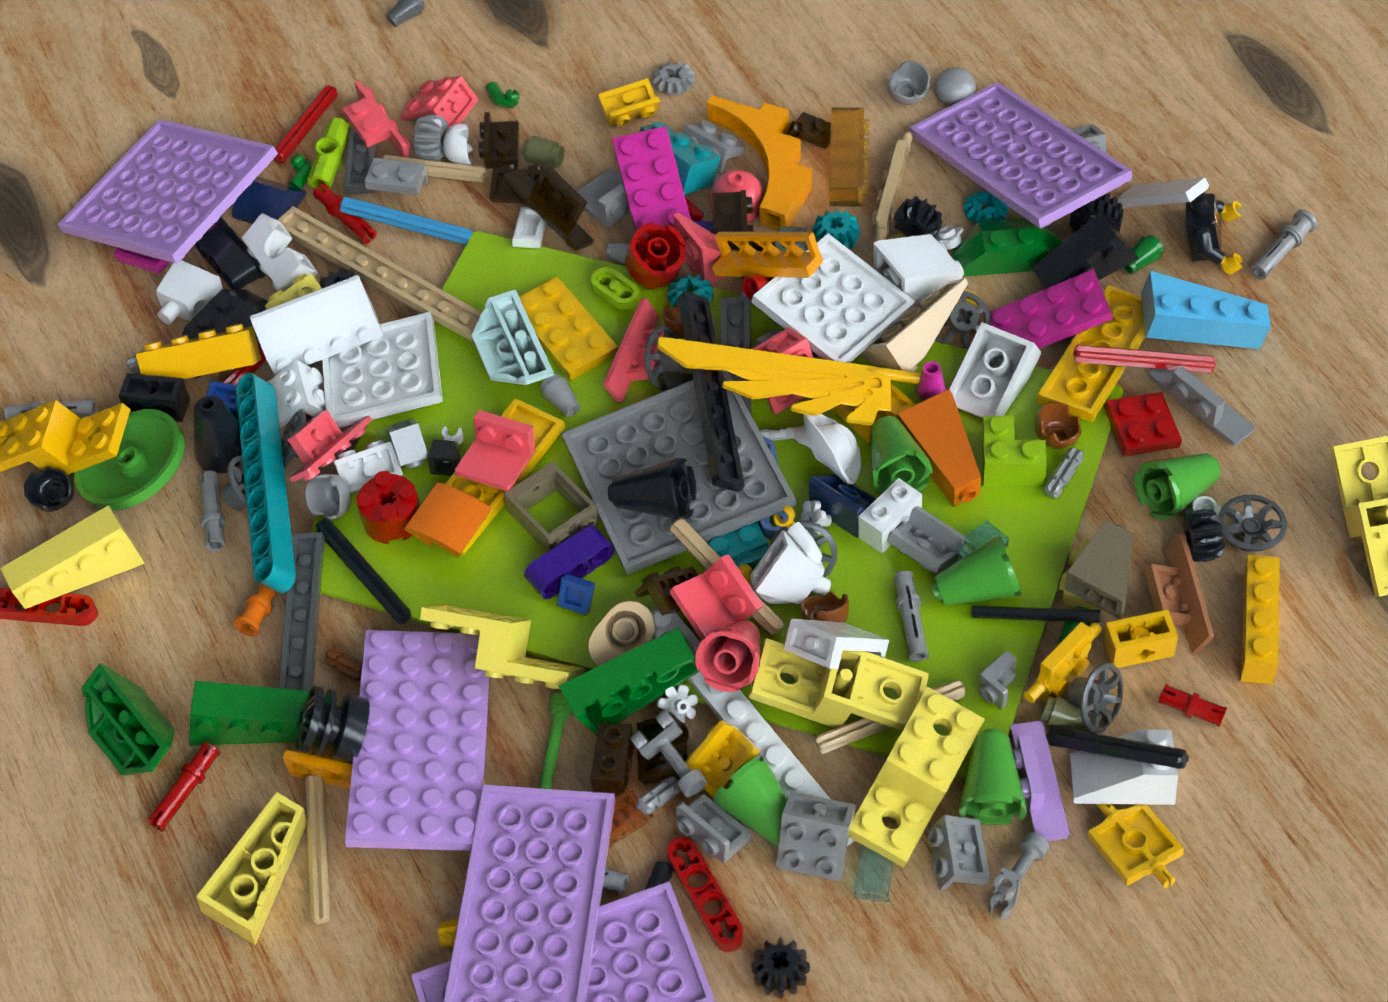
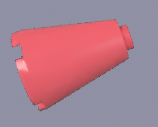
M742 620L706 635L696 651V667L698 671L700 669L705 677L704 681L709 686L725 692L738 691L753 682L760 666V632L752 622Z

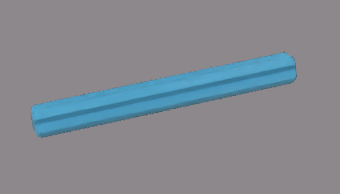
M344 197L340 205L342 213L467 245L473 234L471 229L350 197Z

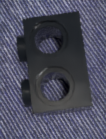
M127 373L119 393L121 403L130 408V412L142 409L160 410L169 414L176 422H183L190 402L183 378Z

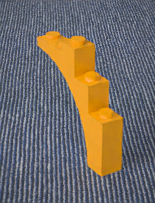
M711 95L707 101L708 121L724 127L741 137L755 150L764 163L769 180L767 191L759 207L760 226L779 232H787L813 188L812 169L797 165L801 159V139L786 135L790 125L789 110L765 102L761 109H756Z

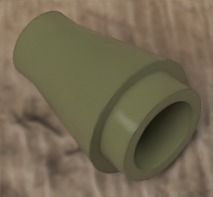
M1048 695L1040 720L1047 722L1046 726L1085 732L1086 727L1083 724L1080 709L1058 695L1056 698Z

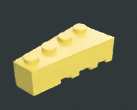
M108 505L0 569L12 593L22 606L27 609L145 564L132 539Z
M276 792L196 896L202 913L253 945H256L306 829L307 820L303 807Z

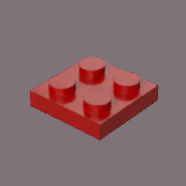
M1162 392L1106 401L1104 408L1123 456L1180 447L1182 438Z

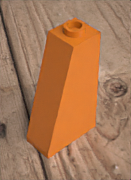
M949 389L897 413V418L930 460L933 469L930 476L953 507L963 502H970L980 494L981 475L953 394Z

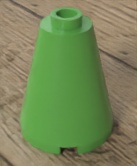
M885 416L878 419L872 426V482L876 491L882 494L899 478L920 492L928 485V477L933 472L930 460L898 418Z
M1208 453L1150 460L1142 463L1139 466L1141 467L1140 471L1135 473V491L1141 505L1147 504L1153 511L1149 513L1153 518L1161 521L1175 517L1220 478L1221 467L1218 460Z
M1001 536L991 539L934 576L936 583L930 585L937 602L943 600L945 606L1022 595Z
M986 729L976 737L959 804L961 817H966V814L973 816V819H979L980 824L1006 825L1011 823V817L1019 815L1020 821L1027 814V806L1010 740L999 729Z
M760 756L759 759L755 757L730 777L731 782L727 790L723 786L718 789L713 797V801L720 808L778 848L782 813L788 798L763 756Z

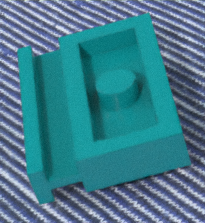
M757 522L706 542L720 557L729 554L737 567L741 564H747L752 569L758 565L769 549L768 542Z

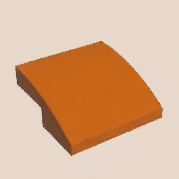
M437 482L404 530L428 546L435 543L458 558L492 508L458 489Z

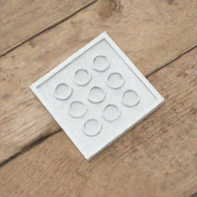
M828 233L817 242L823 263L810 278L775 277L753 295L752 303L784 329L789 327L808 339L811 351L821 359L851 363L867 347L881 337L885 331L912 310L915 301Z
M431 311L380 324L383 333L382 337L322 359L325 405L339 428L353 425L367 416L374 420L443 402L435 324Z

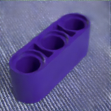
M588 526L534 560L526 568L524 577L542 598L550 599L559 594L561 578L569 574L582 579L609 561L614 554L615 548L595 526Z

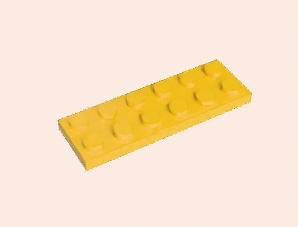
M1108 285L1103 293L1114 319L1076 334L1037 397V402L1043 405L1050 402L1067 404L1072 416H1078L1080 419L1091 423L1096 418L1127 367L1077 363L1074 361L1073 355L1075 347L1077 345L1138 350L1146 337L1141 296Z
M516 398L503 412L501 417L533 426L535 453L512 488L528 476L565 429L563 420ZM454 472L445 485L458 489L492 508L461 553L464 556L506 503L504 493L507 491L457 476Z

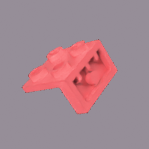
M461 75L450 78L446 76L436 81L428 80L419 87V93L406 103V109L400 117L403 120L422 116L437 115L443 117L448 122L449 129L453 124L461 123L479 99Z
M789 327L752 348L753 350L813 358L808 339ZM791 394L769 397L767 400L771 411L778 414L805 397Z
M478 410L473 417L476 439L455 468V475L509 491L535 453L533 426Z
M729 554L718 559L703 574L678 584L669 591L701 640L715 630L738 621L748 620L763 607V604Z

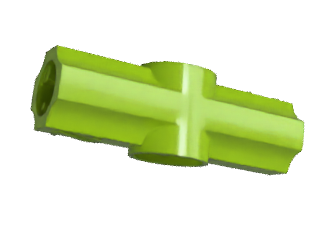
M333 117V120L328 121L323 137L315 144L317 154L307 179L308 186L313 189L318 187L323 192L324 190L319 186L322 183L331 189L337 171L344 165L342 156L349 138L351 125L344 121L343 118Z

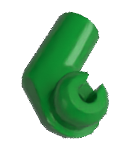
M490 82L486 85V92L494 105L513 108L519 103L520 95L518 91L513 90L512 92L509 89L505 94L502 93L496 82Z
M295 154L290 160L291 165L294 166L295 176L288 184L290 187L301 190L307 183L311 165L307 158L304 159L302 154Z

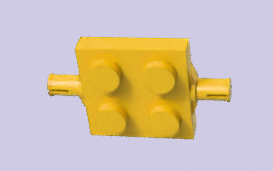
M1080 622L1041 663L1038 677L1034 680L1031 687L1023 693L1024 698L1028 702L1034 703L1039 698L1045 703L1048 695L1051 697L1062 696L1069 686V681L1075 675L1081 676L1089 665V660L1087 659L1088 652L1092 646L1091 642L1102 632L1100 625L1092 622L1088 627L1083 622Z
M1096 804L1097 808L1106 816V819L1101 824L1088 830V839L1125 885L1128 886L1145 876L1154 874L1164 888L1172 886L1176 879L1165 866L1183 856L1184 847L1147 804H1136L1131 808L1117 810L1113 804Z

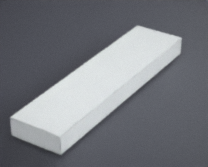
M1206 178L1134 185L1117 198V203H1121L1122 208L1191 202L1207 190L1209 184Z

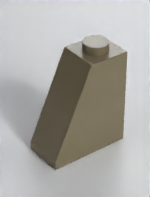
M1105 520L1067 571L1065 590L1121 619L1124 615L1134 534L1121 525Z

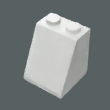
M931 234L874 242L873 269L915 301L913 309L922 308L920 302L947 282L962 279L964 275L961 264L957 260L954 261L948 254L944 244L938 243Z

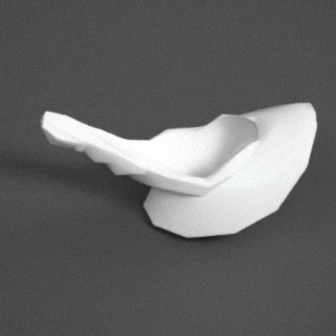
M803 414L804 426L788 427L778 431L774 429L760 430L761 435L771 441L796 439L799 444L809 447L816 460L826 465L843 482L852 485L857 483L862 470L860 448L857 445L854 434L835 420L822 414L817 416Z

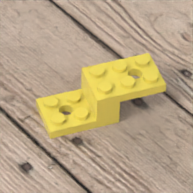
M1388 436L1330 447L1349 538L1362 536L1375 597L1388 595ZM1364 463L1371 464L1375 469V476L1372 480L1365 479L1361 474V468Z
M445 604L422 607L420 620L431 621L430 627L438 629L460 627L461 633L479 635L475 669L485 670V676L493 678H503V675L515 676L514 681L526 684H533L534 681H545V687L560 689L559 685L585 673V668L526 657L531 620Z
M766 638L760 653L759 671L752 682L748 698L833 728L842 726L852 713L903 731L926 690L929 673L866 651L851 650L842 651L838 669H829L785 651V644ZM780 674H791L795 679V684L785 683L781 679ZM889 687L895 690L898 699L888 698L884 694L883 688Z
M927 686L856 813L848 837L904 868L935 809L946 794L985 719ZM933 725H943L947 728L949 735H939L934 730ZM882 818H893L897 822L898 828H887L883 824Z

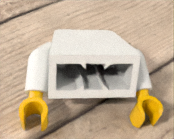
M785 505L782 509L787 513L788 521L782 520L778 514H775L774 522L778 526H786L788 531L782 530L754 570L747 564H741L738 567L753 591L769 605L787 604L789 602L801 604L811 591L825 596L831 586V580L823 576L825 570L821 561L822 553L814 538L800 522L795 523L794 510L790 506Z

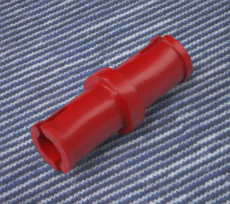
M1166 683L1158 700L1159 704H1164L1184 712L1188 718L1194 716L1220 727L1227 710L1225 706L1223 707L1199 698L1200 694L1194 692L1192 695L1168 686Z

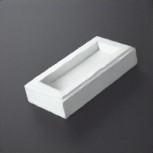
M530 207L520 208L512 238L513 247H541L547 223Z

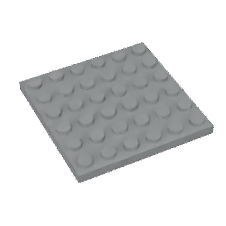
M722 371L724 381H733L728 371ZM693 380L561 433L591 500L597 505L598 515L626 575L685 552L687 549L670 532V527L678 519L616 508L613 502L609 501L608 486L616 477L675 458H685L688 460L684 464L685 466H691L694 471L697 495L696 500L690 501L689 509H694L692 516L684 520L705 542L783 511L782 507L785 505L790 507L796 505V499L740 394L726 389L745 484L739 492L713 486Z

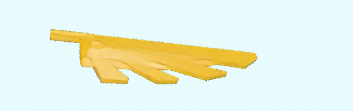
M659 337L657 341V348L685 368L728 371L749 380L724 381L722 384L724 389L752 400L791 394L811 398L812 400L793 404L790 409L793 412L810 416H817L840 404L855 406L857 408L845 420L848 423L872 426L878 410L891 411L890 381L919 384L920 373L667 337Z

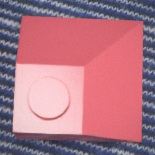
M679 212L673 214L674 228L681 233L686 242L684 262L696 276L700 274L703 280H709L710 285L728 277L715 276L712 269L715 262L722 256L715 235Z

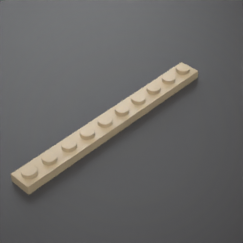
M294 206L278 219L291 235L292 240L347 271L352 270L362 280L418 312L426 313L431 311L434 321L473 342L472 333L482 314L479 310Z

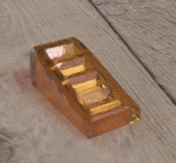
M628 787L615 798L612 823L616 829L610 833L609 847L654 817L652 813L644 815L641 810H637L636 804L639 802V796L631 787ZM630 805H633L637 810L633 815L627 809ZM619 812L627 819L623 823L615 816Z

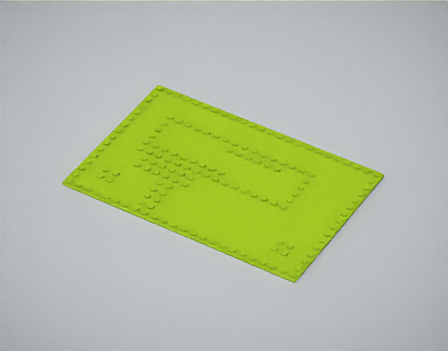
M475 231L472 234L442 288L448 294L483 312L485 304L490 297L516 289L518 296H521L557 276L617 344L618 348L637 306L630 310H620L596 294L591 286V274L596 269L611 267L635 283L639 288L640 299L647 298L659 315L655 328L666 326L662 316L664 307L668 305L670 308H674L669 303L667 296L669 284L664 287H658L655 290L646 289L631 277L626 266L543 246L540 248L513 247L512 239L481 231ZM688 288L687 292L693 293V288ZM713 288V298L709 305L717 345H721V298L741 297V294ZM750 302L752 349L755 346L756 339L773 330L783 331L785 329L778 323L773 322V319ZM434 321L443 402L372 420L365 428L366 433L361 436L354 450L356 453L367 450V445L383 440L384 443L390 442L385 427L414 418L419 424L427 453H429L433 439L443 440V427L447 426L449 436L457 434L458 428H462L463 441L457 446L462 459L476 439L473 417L478 410L501 416L516 398L563 420L565 429L562 433L667 390L656 388L649 379L632 381L623 402L616 403L603 386L615 356L570 381L544 350L554 374L565 377L581 406L575 415L567 417L542 396L540 385L545 379L528 385L491 381L475 344ZM934 341L926 356L916 364L917 369L914 372L920 373L921 376L925 363L930 361L939 363L946 390H948L968 349ZM860 355L851 362L853 364L874 366ZM1035 366L1029 380L1004 416H1014L1015 440H1040L1035 432V424L1038 411L1043 404L1037 402V397L1053 370ZM692 371L671 373L669 382L671 385L668 390L693 380ZM661 373L656 380H657L659 383L663 384V383H662V378H661L662 373ZM890 381L913 403L923 402L916 391L918 384ZM1115 385L1107 400L1122 398L1123 388ZM805 397V398L801 399L800 401L796 402L795 404L800 403V402H804V401H808V400H812V399ZM767 398L751 399V416L759 431L762 429L778 431L788 427L804 426L803 414L791 411V406L775 414L771 411ZM1106 401L1092 423L1080 419L1081 435L1074 445L1064 449H1055L1046 445L1047 468L1045 484L1052 478L1051 475L1061 460L1066 458L1064 455L1069 448L1075 447L1084 453L1083 461L1079 467L1075 468L1076 471L1066 487L1062 488V493L1056 499L1045 495L1044 486H983V419L958 409L981 475L980 494L970 502H963L953 507L931 476L928 477V485L920 491L922 494V509L965 536V541L957 561L991 539L1001 536L1006 548L1005 551L1011 561L1022 595L1018 597L945 606L943 600L936 601L930 585L936 583L934 576L937 574L925 569L922 564L910 556L901 553L895 546L891 545L881 554L861 540L859 536L856 538L832 521L829 527H824L832 535L837 546L835 566L826 578L831 580L829 591H834L838 598L841 599L843 594L848 595L849 612L845 623L888 639L889 643L885 658L929 673L927 686L931 689L956 679L960 680L965 688V696L954 702L985 719L976 737L986 729H999L1003 734L1009 736L1011 725L1014 722L1047 621L972 618V607L974 605L1052 608L1112 429L1104 408ZM832 409L821 413L847 427L854 434L857 445L860 448L862 470L855 485L877 499L881 494L876 491L872 482V442L868 443ZM560 434L526 478L553 461L590 498L564 443L562 434ZM796 439L776 440L773 443L776 449L778 466L796 499V505L791 507L795 512L794 521H800L801 511H804L803 503L807 500L809 501V480L811 476L835 474L826 465L816 460L809 447L799 444ZM428 458L423 459L424 464L407 469L406 465L400 466L403 476L415 485L420 506L437 482L445 484L451 477L431 474ZM557 490L527 510L548 533L579 513ZM359 492L351 495L349 509L343 516L337 519H330L410 609L412 615L410 620L430 625L431 621L420 620L422 607L440 604L531 620L526 653L566 665L583 667L587 671L598 667L589 654V637L595 627L618 603L633 601L646 606L650 612L657 609L650 594L638 598L635 594V591L643 585V578L654 572L662 575L677 566L680 569L693 566L698 575L703 574L707 570L687 550L626 575L614 550V554L609 561L582 578L595 583L591 610L586 615L557 606L559 594L550 599L542 598L524 577L526 568L534 560L547 552L507 511L506 503L465 555H460L458 558L435 543L428 546L413 535L407 540H403V537L397 540H388L389 544L374 541L366 534L356 500ZM318 515L308 533L317 532L315 525L325 516ZM598 515L599 523L595 527L611 543ZM774 515L770 516L772 527L778 526L774 522ZM766 538L768 546L770 548V543L772 539ZM826 540L819 550L831 556V547ZM325 541L320 594L388 613ZM822 562L823 567H824V570H825V569L827 568V566L829 565V563H828V562ZM900 571H910L913 573L915 591L921 600L919 611L929 652V657L921 662L909 660L901 611L896 607L895 601L898 596L893 578ZM811 591L807 597L815 596L818 594ZM791 602L787 604H766L784 622L783 628L773 636L769 635L752 616L746 620L756 625L760 632V653L766 638L785 644L791 619H803L800 612L801 604ZM682 611L676 612V614L681 618V620L686 624V626L701 642V638L695 632L694 628L692 627ZM449 627V629H444L455 633H461L460 627ZM1008 651L1016 658V676L1010 685L1006 687L1008 690L1007 704L1003 709H1000L994 703L990 704L983 699L978 690L980 673ZM780 674L781 679L785 683L795 684V679L791 674ZM688 680L681 683L689 688L688 695L694 694L697 696L698 703L708 705ZM752 682L740 689L768 723L813 736L835 729L749 699ZM889 687L883 688V692L888 698L898 699L895 690ZM851 713L843 725L862 717ZM933 725L934 730L939 735H949L947 728L943 725ZM889 727L847 745L888 757L902 731ZM976 737L955 775L956 777L966 779Z

